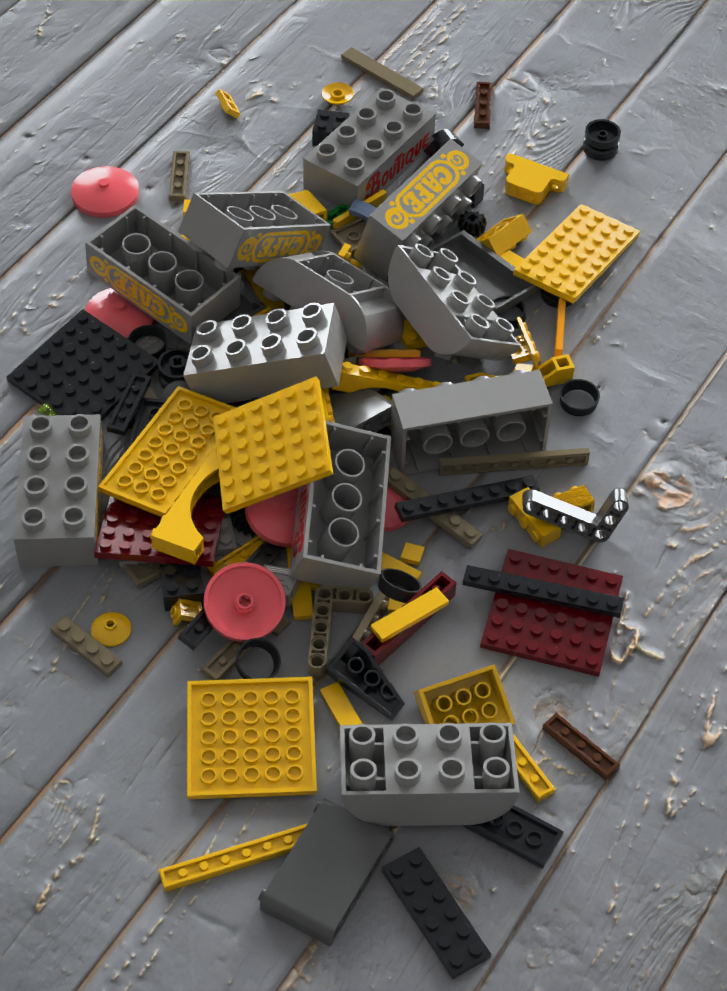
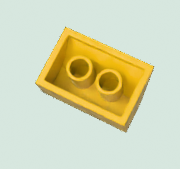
M520 214L501 220L479 236L477 240L500 256L504 252L514 249L516 243L526 240L528 238L527 235L533 231L525 216Z

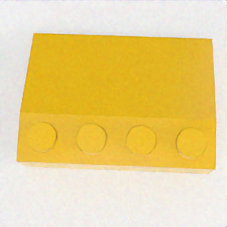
M495 664L413 692L425 724L490 722L515 724Z

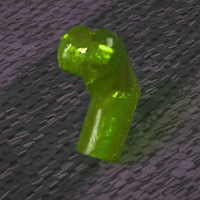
M43 404L38 409L41 415H57L49 404Z

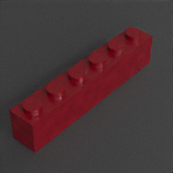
M441 571L404 605L436 587L450 601L455 597L457 582ZM437 612L383 643L372 633L361 644L369 649L379 666Z

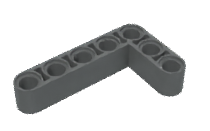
M533 489L526 490L522 495L523 511L526 514L596 542H605L609 539L629 508L627 493L623 489L613 490L597 514Z

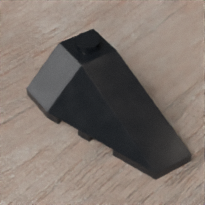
M351 637L325 671L333 680L339 682L341 686L391 721L405 705L393 685L384 675L381 667L378 666L372 657L369 649L354 637Z

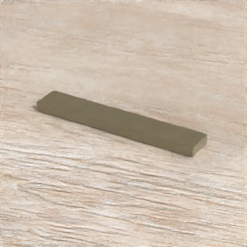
M352 47L341 54L342 60L412 100L423 93V87Z

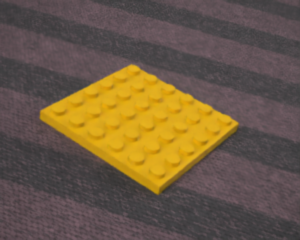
M317 377L213 417L222 507L226 514L333 474L320 380Z
M312 677L187 681V799L317 795Z

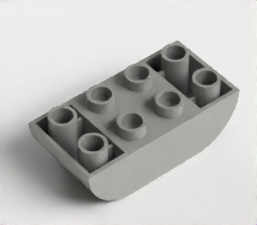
M415 244L414 247L397 245L388 271L390 294L395 304L432 351L443 355L499 361L510 357L520 348V343L512 335L514 327L507 320L495 314L493 311L495 307L494 302L489 297L479 294L474 287L477 283L475 278L459 269L456 265L458 258L453 252L445 248H441L439 252L431 251L422 244Z
M319 250L276 258L262 265L253 277L252 281L264 288L262 294L266 298L273 301L286 302L291 306L289 310L300 309L310 303H319L320 305L334 303L348 335L346 348L355 354L364 355L366 351L383 349L384 346L401 341L404 330V317L393 301L389 287L333 252Z
M512 723L340 725L342 800L347 810L362 821L380 826L475 825L502 816L514 806L519 797L520 791Z

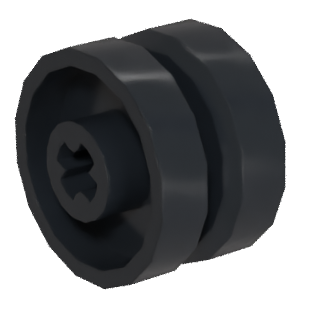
M597 119L589 122L584 135V153L592 159L601 161L615 157L618 153L621 135L620 127L615 122L606 119Z
M173 348L165 351L159 357L157 364L159 382L163 389L174 381H186L183 374L190 350Z

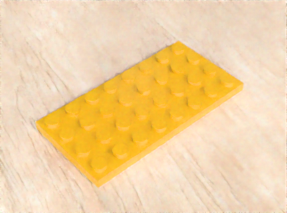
M580 204L514 269L513 275L574 304L639 237L640 231Z
M178 386L98 486L99 492L160 517L166 515L170 510L171 504L179 498L181 490L185 489L190 478L195 476L200 464L206 461L209 452L213 451L216 447L213 417L236 407Z

